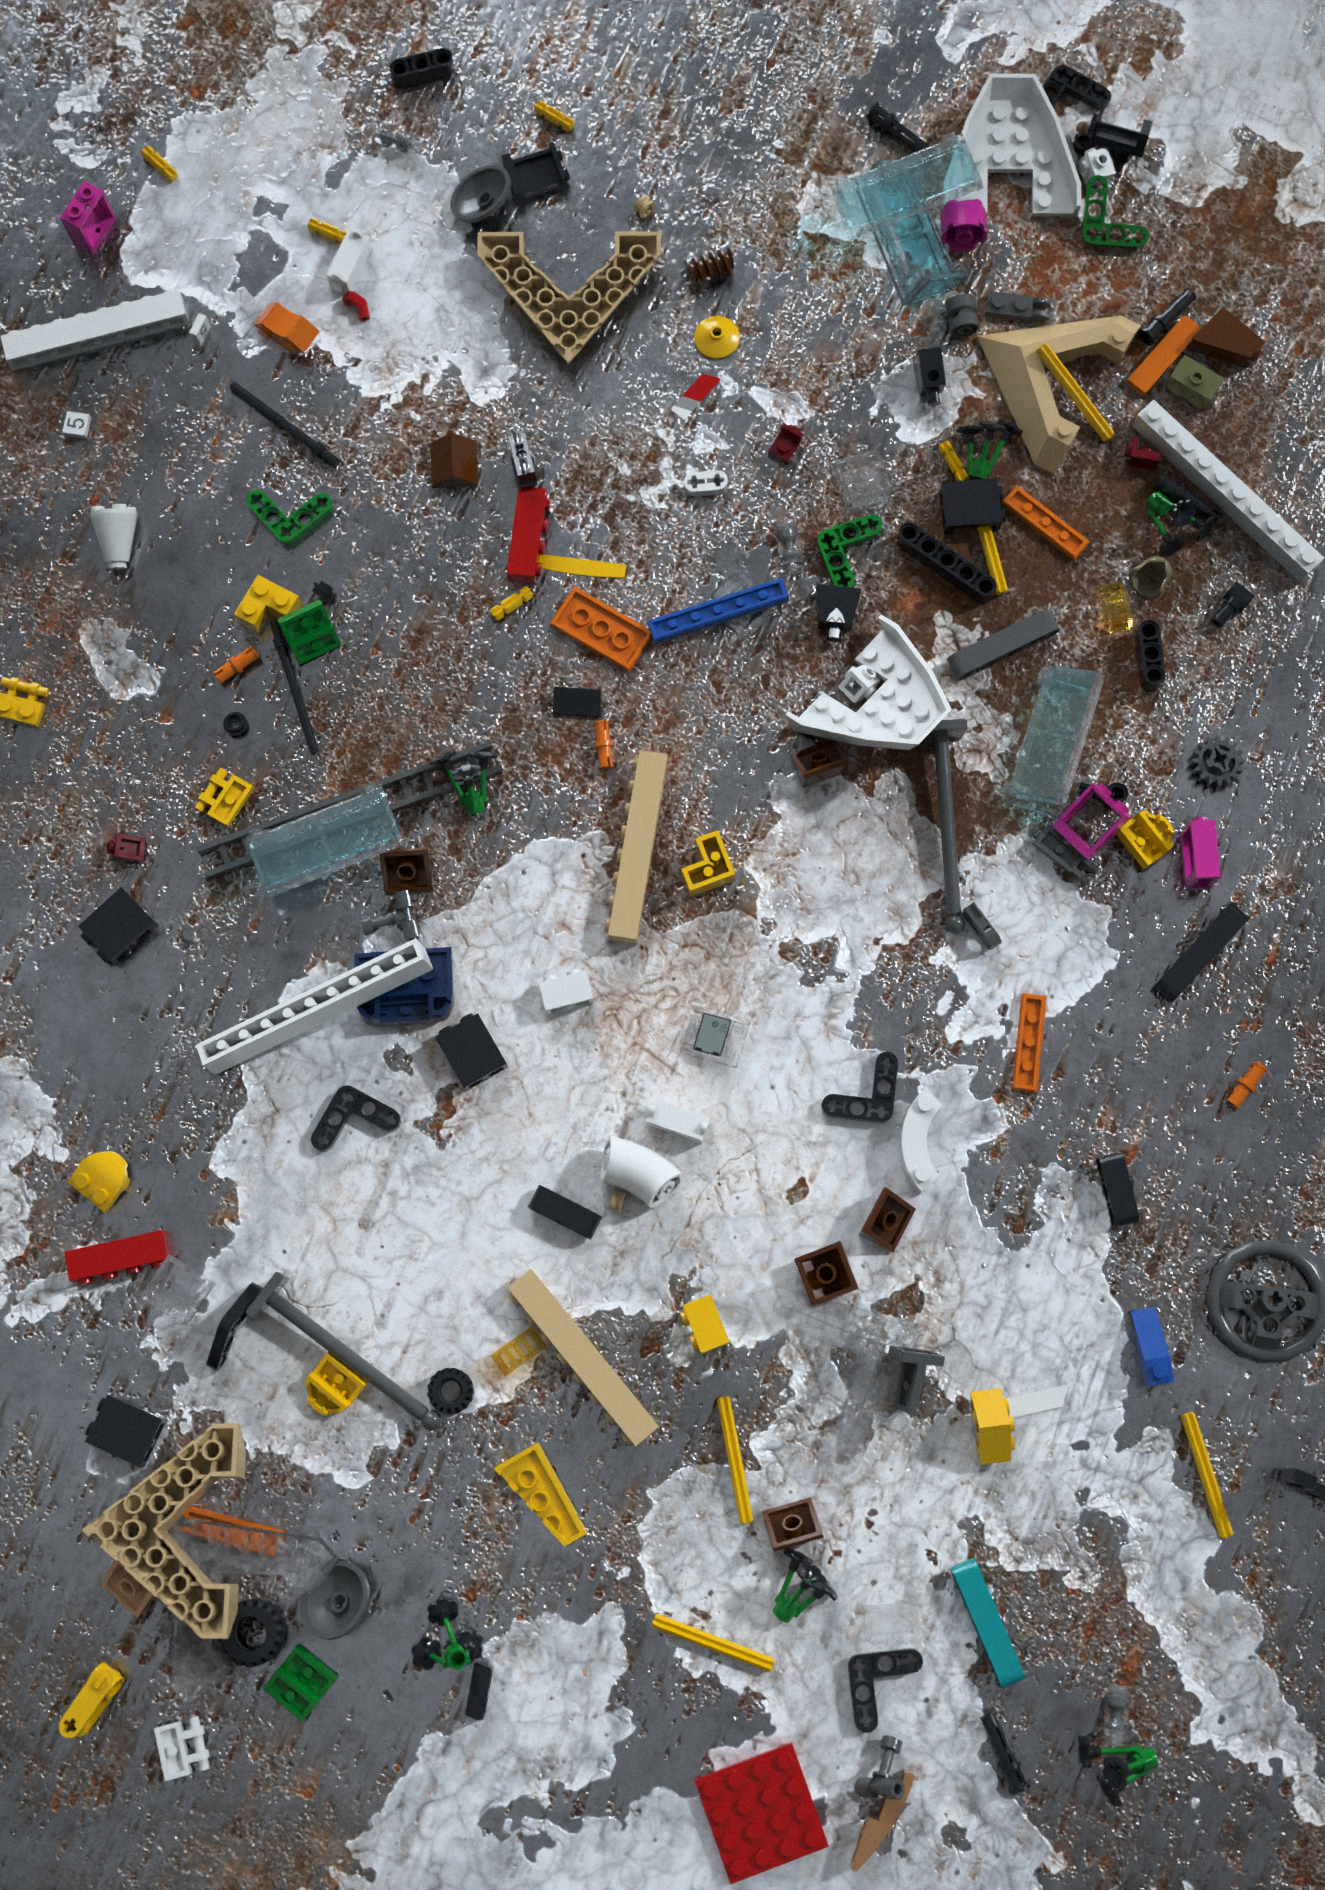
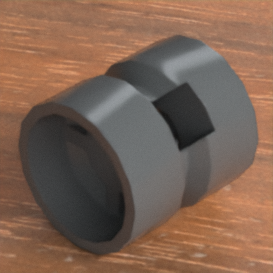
M959 294L945 302L951 336L962 338L971 336L979 331L980 326L978 316L975 313L974 296Z

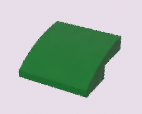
M317 600L277 619L299 665L342 645L321 600Z
M298 1643L264 1686L263 1690L303 1722L338 1676Z

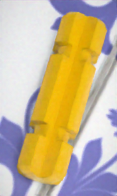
M542 100L537 101L534 106L536 114L544 115L546 120L558 127L562 126L561 129L566 132H571L575 125V121L572 118L564 117L565 114L552 106L547 107V103Z
M145 146L140 152L142 157L147 162H150V165L161 175H165L164 177L169 182H173L178 177L177 170L169 166V163L158 153L154 152V149L150 146Z
M311 218L307 225L309 231L313 233L319 232L320 236L335 242L338 240L340 244L347 231H339V228L325 222L320 223V220Z
M949 441L941 443L939 450L942 456H944L952 474H955L954 478L956 481L969 480L968 474L963 468L956 452L953 451L951 443Z
M524 586L518 590V594L515 592L500 602L501 605L491 608L490 613L492 617L498 621L504 617L505 613L509 614L521 606L523 601L527 602L533 597L531 590Z

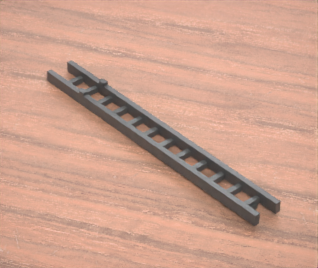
M490 740L456 752L450 759L451 764L468 759L470 765H476L474 758L469 756V752L492 750ZM430 762L201 844L196 846L199 855L218 848L220 849L219 855L224 865L205 871L206 878L210 880L456 790L452 782L442 784V786L434 788L428 772L442 768V765H430ZM499 765L486 769V779L502 774ZM423 775L428 791L411 796L406 780ZM480 777L474 779V784L480 782ZM458 782L460 788L466 787L464 782ZM400 783L406 799L389 805L384 788ZM378 791L383 807L367 813L361 797ZM355 799L361 815L344 821L339 805ZM333 807L338 823L321 829L316 813ZM310 815L315 832L299 837L293 821ZM288 824L293 840L276 846L271 829ZM265 832L270 848L254 854L248 837ZM242 840L247 856L231 862L226 845Z

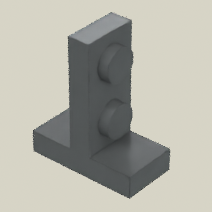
M890 1345L888 1356L903 1362L894 1407L907 1414L916 1415L920 1403L922 1384L925 1379L926 1365L943 1367L945 1357L931 1350Z

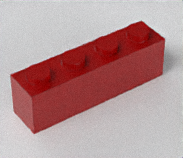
M520 486L518 488L506 572L508 582L536 585L537 577H541L542 563H539V558L545 552V541H542L543 533L548 531V519H545L546 511L550 512L551 497H548L546 488L527 487L520 489Z
M165 1230L64 1252L69 1281L77 1283L78 1286L92 1284V1279L102 1277V1280L117 1278V1273L127 1272V1275L141 1273L144 1267L151 1266V1269L164 1268L167 1266V1262L173 1261L169 1235Z

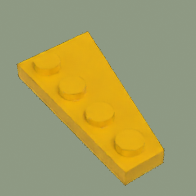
M539 1442L493 1468L508 1482L511 1489L517 1492L526 1502L530 1510L537 1514L542 1523L564 1547L588 1533Z

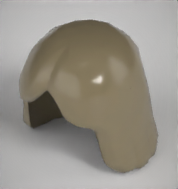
M1153 556L1144 560L1130 571L1129 583L1142 597L1157 599L1162 595L1164 587L1170 581L1173 571L1170 563L1165 558ZM1147 575L1158 583L1148 582Z

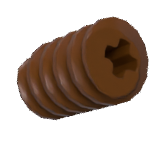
M729 247L726 248L725 253L721 249L717 250V256L712 251L709 252L708 259L704 254L700 255L699 261L695 256L691 257L690 263L687 259H684L688 279L694 287H697L698 279L701 280L703 285L706 284V277L708 276L714 282L715 274H718L721 280L723 279L724 272H727L728 276L732 277L734 261Z

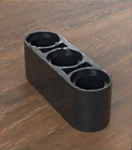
M439 48L395 59L390 63L389 70L393 85L398 89H406L447 79L454 74L455 66L451 51L446 48Z
M1144 620L1134 635L1141 688L1146 692L1152 693L1160 688L1165 680L1166 673L1159 625L1153 620ZM1142 631H1149L1152 637L1144 636ZM1145 653L1153 654L1155 659H1148ZM1148 675L1155 676L1158 682L1150 681Z
M1116 1152L1096 1157L1097 1168L1113 1227L1139 1222V1211L1123 1153Z
M538 1185L528 1205L529 1209L590 1240L603 1218L597 1213L541 1185Z

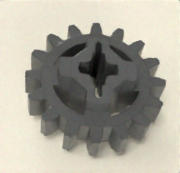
M1219 735L1214 738V741L1207 737L1204 741L1205 744L1200 742L1197 745L1198 750H1194L1192 753L1195 759H1192L1190 765L1196 766L1193 774L1199 773L1201 775L1198 779L1199 782L1204 779L1207 780V787L1211 783H1215L1216 789H1219L1222 783L1228 787L1231 781L1235 782L1239 778L1237 774H1241L1244 770L1240 766L1244 764L1245 759L1239 758L1243 751L1235 750L1236 742L1232 745L1228 744V737L1224 741H1220ZM1204 752H1207V754H1206L1207 760H1206L1205 762H1203V761H1202L1203 754H1204ZM1230 762H1233L1232 770L1229 773L1230 768L1228 764H1230Z

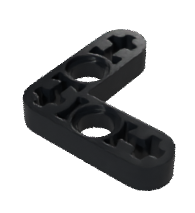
M1066 65L1056 66L1042 86L1044 91L1053 90L1056 93L1054 98L1048 97L1053 108L1064 93L1096 110H1100V107L1106 109L1111 100V92L1107 87ZM1062 74L1065 75V77H1063L1062 79L1058 78V76L1060 77ZM1084 84L1087 90L1080 92L1075 88V85ZM1103 96L1104 99H1101L1100 101L1097 100V98Z
M883 1052L877 1057L871 1098L829 1094L823 1099L821 1104L823 1113L831 1118L873 1123L889 1121L894 1108L898 1070L896 1055L891 1052ZM885 1057H888L889 1062L893 1063V1065L889 1066L887 1074H892L893 1078L888 1076L878 1077V1073H884V1065L880 1064V1061H884ZM881 1081H887L891 1085V1091L887 1094H882L878 1091L877 1084ZM831 1099H834L837 1105H843V1100L848 1101L846 1114H842L843 1108H835L834 1112H830V1108L826 1106V1103H830ZM852 1103H861L864 1107V1112L861 1115L852 1114L850 1111ZM868 1103L873 1104L871 1109H879L880 1105H883L884 1110L888 1111V1114L880 1118L879 1113L871 1112V1117H866Z
M349 1085L342 1086L335 1093L311 1136V1143L318 1151L326 1152L330 1150L352 1113L388 1132H394L400 1127L402 1122L401 1116L393 1108ZM349 1091H352L351 1096L353 1100H347L343 1106L348 1109L346 1113L340 1108L334 1107L336 1103L340 1106L342 1105L344 1099L341 1096L343 1093L347 1094ZM366 1102H372L375 1105V1111L371 1115H364L362 1112V1106ZM381 1107L384 1108L381 1113L387 1117L394 1114L393 1118L396 1121L394 1125L389 1124L385 1126L386 1121L381 1117H378V1121L374 1120L379 1115ZM333 1112H339L342 1116L341 1122L337 1125H331L328 1121L329 1115ZM324 1124L330 1129L336 1130L334 1134H332L330 1131L328 1132L326 1139L329 1140V1142L327 1145L322 1144L321 1146H318L319 1141L317 1140V1137H323L327 1131L326 1129L322 1128Z
M251 1282L223 1316L218 1325L206 1366L217 1372L222 1368L228 1357L236 1330L248 1315L246 1313L247 1308L263 1287Z
M1282 1469L1278 1481L1325 1502V1486L1317 1482L1318 1478L1299 1469Z
M914 1648L859 1653L849 1659L848 1675L853 1717L859 1731L870 1733L878 1725L873 1678L918 1672L923 1665V1658ZM909 1653H912L913 1657L918 1658V1662L914 1663L913 1668H910L907 1663L900 1664L902 1669L896 1670L897 1660L895 1654H900V1660L907 1659ZM882 1656H889L892 1659L893 1664L888 1671H882L878 1667V1660ZM857 1659H861L862 1663L867 1664V1668H863L862 1672L863 1678L869 1676V1681L853 1682V1678L859 1679L858 1671L852 1668V1665L857 1663ZM862 1685L867 1686L870 1690L869 1698L864 1701H860L855 1695L856 1689ZM872 1703V1708H867V1714L869 1717H873V1721L869 1722V1727H865L863 1723H859V1719L863 1718V1709L857 1710L856 1706H866Z

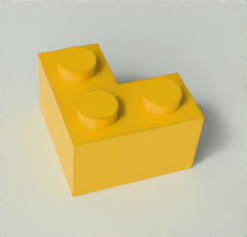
M257 575L234 615L239 624L260 634L271 615L276 618L283 617L302 608L303 604L298 595Z
M717 830L695 838V846L701 862L681 869V876L689 897L735 881V872L719 831Z
M711 1294L682 1305L684 1311L680 1312L685 1327L689 1325L691 1327L693 1335L689 1336V1340L694 1352L699 1350L700 1354L703 1355L729 1345L728 1336Z
M1001 1388L970 1392L971 1413L975 1425L976 1449L980 1464L1011 1461V1450H1015L1014 1437L1011 1435V1432L1015 1431L1013 1416H1008L1010 1413L1008 1399L1003 1398Z

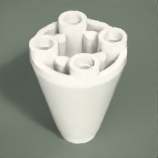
M113 504L111 509H105L104 506L90 507V520L102 556L110 570L127 569L138 517L136 507H127L126 504Z

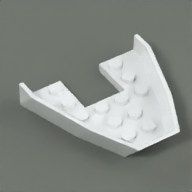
M990 73L967 116L945 178L942 210L946 207L945 204L949 200L971 201L979 199L982 201V206L985 208L987 215L988 173H1032V217H1077L1081 208V182L1059 118L1036 74Z
M880 615L878 619L883 630L855 658V661L859 666L865 664L873 669L876 676L884 680L885 683L857 712L852 711L823 692L799 718L789 711L785 715L793 730L859 746L910 750L919 745L952 709L932 669L899 625Z

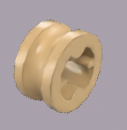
M644 195L635 203L633 210L639 213L641 218H646L652 213L656 203L653 200L650 201L648 195Z
M617 1188L614 1189L609 1210L616 1208L618 1212H622L627 1191L619 1192Z

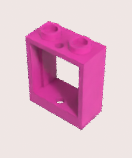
M83 181L60 219L74 246L94 255L116 221V216L104 191Z
M1092 783L1052 825L1086 859H1092L1132 818L1127 813L1129 808L1120 800L1115 802L1110 797L1112 792L1102 783L1100 785ZM1097 794L1120 818L1091 846L1068 823Z
M1197 817L1190 821L1181 833L1186 889L1211 888L1221 877L1216 821L1208 820L1207 817Z

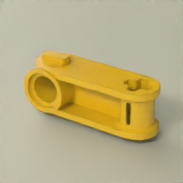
M105 1662L99 1664L94 1669L88 1681L59 1722V1731L63 1737H82L90 1731L124 1683L125 1678L121 1676L118 1670L112 1669Z

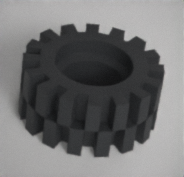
M444 1368L437 1371L431 1377V1381L427 1386V1397H429L430 1404L437 1411L445 1414L460 1413L472 1402L474 1394L473 1382L462 1370ZM448 1381H454L460 1387V1395L453 1401H447L441 1395V1388Z

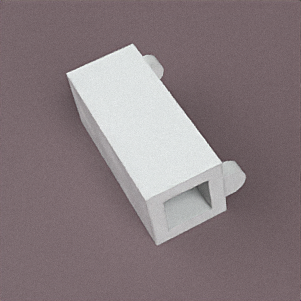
M357 228L354 230L348 229L326 274L329 286L337 292L352 291L372 250L370 237L363 234L361 230Z
M655 1098L652 1104H647L643 1117L647 1118L646 1125L699 1143H703L710 1123L709 1116Z

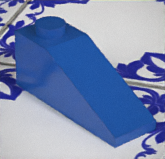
M1156 1308L1131 1310L1130 1316L1143 1386L1174 1382L1170 1356Z

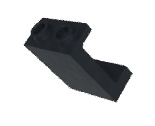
M1100 107L1099 113L1093 114L1087 134L1091 135L1089 143L1142 158L1153 121L1144 119L1140 132L1103 122L1101 119L1105 108Z
M553 140L548 142V149L516 159H512L510 153L501 155L502 166L511 177V192L516 206L568 190L569 172L566 166L562 167V153L559 147L555 148Z
M997 478L941 483L939 498L944 535H953L955 529L994 526L995 530H1000L1006 516L1005 509L1001 508L1000 500L1003 499L1002 486H998Z
M120 887L78 927L83 932L80 935L81 938L89 946L94 943L99 949L96 952L97 955L105 963L110 960L115 965L119 962L116 959L147 930L153 932L158 925Z
M472 1013L460 1019V1024L454 1027L450 1025L441 1029L438 1032L439 1035L435 1037L465 1091L508 1068L506 1061L478 1013L474 1016Z
M107 1394L106 1398L103 1397L97 1406L96 1411L99 1413L95 1421H91L86 1429L85 1435L87 1438L85 1442L138 1467H145L167 1419L144 1411L118 1399L114 1395Z

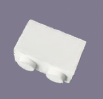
M570 970L566 972V976L557 978V975H551L543 978V982H539L547 1015L594 1003L586 970Z

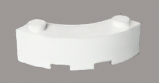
M926 1087L919 1093L907 1111L899 1139V1152L903 1170L918 1195L940 1176L929 1158L927 1133L931 1120L943 1105Z

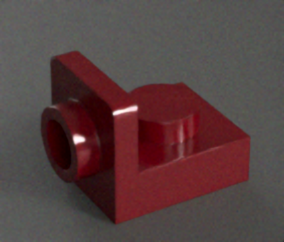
M783 423L779 435L768 451V455L789 465L802 444L803 433L796 426Z
M1133 436L1131 443H1127L1124 457H1128L1127 466L1154 471L1159 462L1160 452L1150 448L1138 449L1139 436Z
M116 833L107 843V853L110 854L109 861L121 859L141 863L144 857L146 838Z

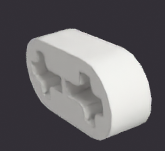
M719 470L692 472L686 475L684 479V490L690 496L721 494L726 491L728 485L727 475ZM716 478H719L720 486H716L713 483ZM692 480H696L697 488H692V485H690Z

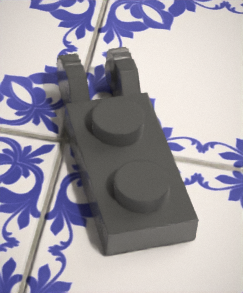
M988 291L985 316L1030 322V320L1045 322L1049 321L1050 313L1042 310L1032 311V308H1049L1051 300L1046 297L1034 298L1032 296Z
M1050 825L1044 829L1032 844L1066 873L1071 874L1074 879L1085 886L1090 880L1076 867L1081 863L1092 874H1096L1099 871L1092 861L1086 859Z

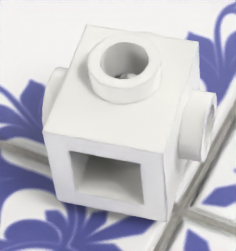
M1097 147L1085 151V155L1078 161L1079 172L1083 176L1085 185L1095 175H1101L1108 181L1116 174L1113 159L1109 155L1107 148L1099 150ZM1096 180L1091 186L1099 184V180Z
M863 664L857 668L851 667L845 673V679L838 688L853 703H856L864 698L868 700L877 691L875 687L881 680L876 676L873 669Z

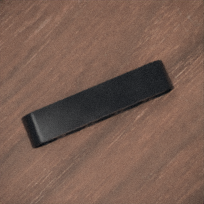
M912 522L901 525L897 536V544L903 551L975 601L986 604L992 600L997 584L990 575ZM911 534L914 538L906 539L903 535ZM929 547L933 551L930 553H926L922 550V548ZM948 560L952 565L945 566L941 561ZM960 574H969L971 578L963 579ZM982 586L987 587L990 592L984 593L979 588Z
M1231 902L1153 987L1172 1003L1250 919V916L1234 902Z

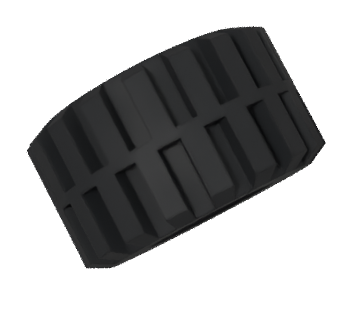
M252 1598L238 1603V1611L229 1638L217 1639L218 1643L221 1642L222 1648H220L222 1654L226 1653L228 1655L227 1659L230 1662L235 1661L237 1666L241 1667L244 1665L246 1668H252L272 1660L281 1651L280 1648L286 1641L284 1639V1636L287 1634V1628L284 1627L286 1620L285 1617H281V1610L275 1608L272 1602H266L260 1598ZM248 1617L259 1619L266 1629L265 1641L258 1648L247 1647L239 1636L240 1625Z

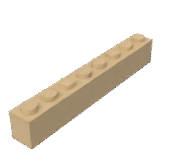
M639 750L638 757L633 759L632 771L636 772L635 779L629 782L628 794H632L631 802H626L624 817H628L627 825H622L620 840H624L623 849L618 848L616 863H620L619 872L614 871L612 886H616L615 895H610L608 909H612L611 919L606 918L604 932L608 933V939L611 941L630 944L638 943L668 764V754Z
M532 1269L508 1287L511 1292L508 1295L510 1300L516 1307L522 1305L527 1311L523 1316L532 1327L536 1324L543 1331L540 1337L548 1347L552 1344L559 1352L555 1355L564 1366L569 1363L575 1371L571 1374L580 1386L585 1383L590 1389L587 1395L596 1406L600 1403L606 1409L603 1415L612 1426L616 1423L623 1430L619 1435L628 1446L632 1443L638 1446L659 1428L658 1424Z

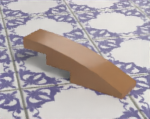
M903 1769L900 1782L905 1785V1791L900 1800L883 1797L877 1817L866 1814L850 1863L851 1870L857 1872L877 1850L893 1827L909 1795L916 1777L914 1773Z

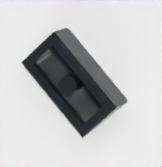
M554 687L553 714L600 717L602 692L600 689Z
M475 1662L465 1713L473 1719L482 1721L486 1714L494 1667L491 1664Z

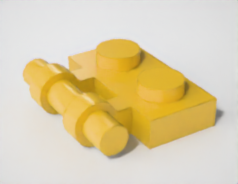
M3 677L0 684L3 687L9 688L7 694L0 692V718L38 728L45 705L37 701L39 696L47 697L49 689L41 687V684L32 682L29 684L21 682L19 678L12 677L9 679ZM19 691L29 693L28 698L17 697Z
M219 768L216 775L213 774L209 779L210 784L204 793L201 792L198 796L199 800L194 808L203 812L207 805L211 806L207 815L229 828L251 795L254 787L232 774L228 782L225 781L224 778L228 772L223 768ZM222 788L223 790L217 799L212 798L217 789Z

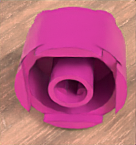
M979 199L947 201L946 207L940 213L942 244L945 246L946 243L949 245V249L953 251L973 250L975 245L980 242L982 245L987 239L986 210L982 206V201Z

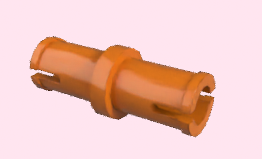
M250 645V647L236 657L231 656L229 658L230 661L216 671H213V674L223 684V682L237 672L242 673L244 671L243 668L257 658H260L253 646Z
M595 721L596 742L594 743V748L597 749L599 770H603V768L604 770L613 769L611 751L613 741H610L609 721Z
M1254 1061L1244 1077L1238 1079V1085L1225 1101L1235 1109H1239L1248 1095L1254 1093L1256 1090L1255 1086L1268 1069L1261 1063Z

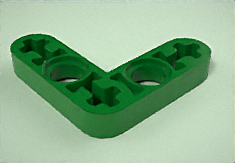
M1101 175L1091 177L1086 184L1081 231L1083 241L1089 245L1137 248L1145 245L1149 239V232L1144 226L1105 223L1108 182ZM1099 180V184L1103 185V188L1099 189L1098 197L1102 196V200H1089V196H1095V188H1091V184ZM1093 203L1098 204L1101 208V213L1097 217L1091 216L1088 212L1089 206ZM1091 227H1094L1095 232H1103L1102 227H1105V242L1101 241L1103 236H1096L1093 240H1090V236L1086 235V232L1090 231ZM1116 228L1120 230L1121 239L1118 242L1110 240L1109 232L1111 229ZM1125 229H1129L1128 234H1135L1137 230H1140V234L1144 235V239L1136 243L1135 238H1128V243H1124L1126 238Z
M258 489L252 490L246 497V503L251 512L285 546L295 544L328 517L334 509L331 497L326 493H318L287 518L263 491ZM255 498L261 500L265 507L263 510L257 503L254 504L253 500ZM320 501L326 503L327 507H319L318 503ZM311 508H313L314 512L316 511L317 516L310 510ZM268 514H278L277 521L274 523L267 522L266 517ZM304 514L310 515L311 520L308 524L303 525L299 523L300 516ZM295 522L297 528L300 530L297 531L296 528L293 527L292 523ZM285 530L290 532L291 537L284 536L282 532Z
M867 515L819 533L817 548L832 586L844 587L843 585H838L840 584L839 573L843 572L842 577L844 581H849L847 587H854V576L843 549L879 536L882 529V521L876 515ZM868 523L875 526V531L867 528ZM846 529H852L855 531L856 536L853 539H846L843 536V532ZM825 537H827L828 540H832L831 552H829V547L827 543H823ZM833 557H838L841 559L842 565L836 568L832 567L829 564V560Z

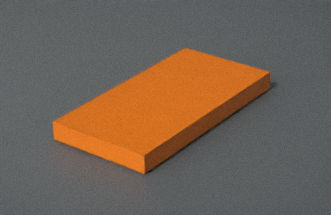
M576 586L572 588L549 623L551 628L630 673L652 639L648 628Z

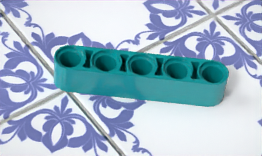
M974 1557L950 1567L954 1581L1001 1689L1026 1679Z

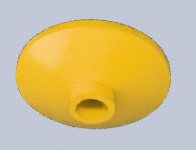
M711 316L704 319L698 324L694 333L696 348L702 355L711 359H723L730 356L737 349L740 341L737 326L730 319L723 316ZM720 332L721 334L719 336H715L713 333Z

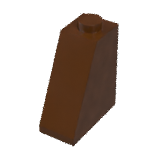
M1222 307L1192 338L1188 349L1245 368L1250 362L1255 363L1263 354L1261 349L1265 341L1227 309Z

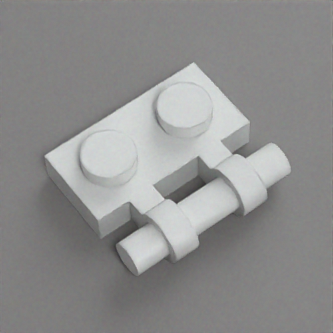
M199 1716L188 1718L190 1729L185 1731L183 1730L182 1721L154 1728L165 1781L192 1774L191 1763L198 1761L199 1771L210 1768L208 1762L210 1757L209 1749L205 1748L203 1739L205 1731L204 1726L200 1725ZM193 1738L195 1753L188 1754L185 1739Z

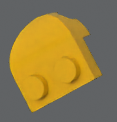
M1148 810L1139 812L1116 833L1143 870L1161 859L1174 846V843H1172L1174 829L1170 822L1161 814L1157 816L1149 814Z
M97 1152L87 1156L80 1162L68 1183L105 1213L111 1209L121 1192L127 1190L130 1178H128L126 1169L128 1164L116 1152Z
M327 1352L314 1371L306 1378L307 1401L314 1410L323 1415L339 1414L354 1403L368 1382L333 1354Z

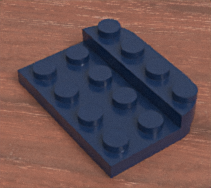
M426 948L433 970L357 1006L364 1022L368 1025L384 1027L435 1023L447 1019L455 1002L452 948ZM388 951L355 953L354 968Z

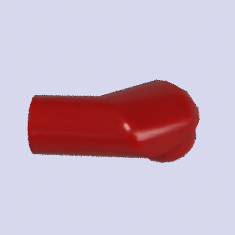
M354 291L346 292L342 297L344 305L348 307L353 305L357 308L359 321L369 320L370 315L366 299Z

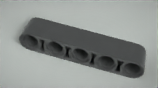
M1044 609L953 653L947 658V662L957 680L961 681L1057 634L1060 629L1049 609Z

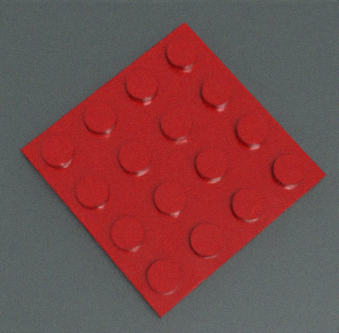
M792 1742L694 1779L730 1885L829 1847Z

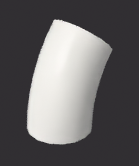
M608 1137L601 1163L600 1179L602 1183L611 1184L629 1191L644 1201L650 1208L657 1207L665 1202L681 1185L684 1178L683 1173L659 1154L637 1143L617 1137Z

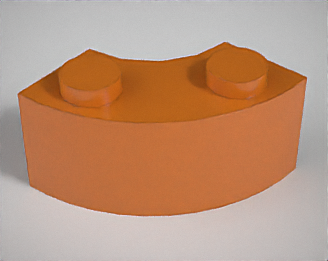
M278 302L269 303L253 324L258 328V333L267 340L271 338L292 354L295 352L304 353L320 332L305 317L290 312Z

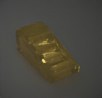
M1123 581L1099 585L1108 633L1130 630L1133 619ZM1119 592L1118 595L1107 596L1108 593ZM1121 601L1120 603L1109 604L1111 602ZM1120 610L1123 611V612L1112 613L1113 611H1120Z
M531 1326L493 1353L491 1358L503 1375L507 1377L547 1346ZM528 1335L537 1345L535 1349L525 1339ZM521 1341L529 1353L524 1355L517 1343ZM512 1347L521 1358L518 1361L515 1360L509 1351ZM505 1354L512 1363L510 1367L506 1365L501 1355Z

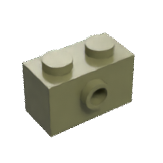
M1184 355L1171 374L1166 387L1173 394L1181 395L1189 400L1195 407H1201L1206 410L1225 378Z

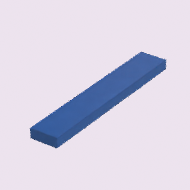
M778 578L648 620L647 623L654 644H658L789 602V596L783 579Z

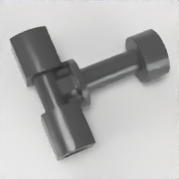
M409 890L394 893L398 907L393 909L394 914L371 919L370 915L360 917L365 936L375 934V928L396 923L398 928H403L406 941L421 938L417 921L413 920L411 912L413 904Z
M888 1735L882 1737L880 1748L884 1750L879 1771H873L872 1778L858 1777L854 1786L855 1793L863 1798H877L879 1794L886 1799L900 1800L903 1797L905 1785L889 1775L894 1754H900L903 1744L901 1740Z

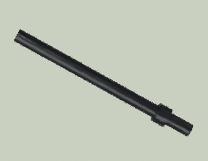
M233 381L230 384L229 389L309 447L315 456L325 459L334 467L338 466L340 459L329 452L327 446L320 441L316 442L237 382Z
M278 620L270 622L274 636L273 644L275 650L279 652L310 753H316L319 751L287 649L289 644L286 637L283 636Z

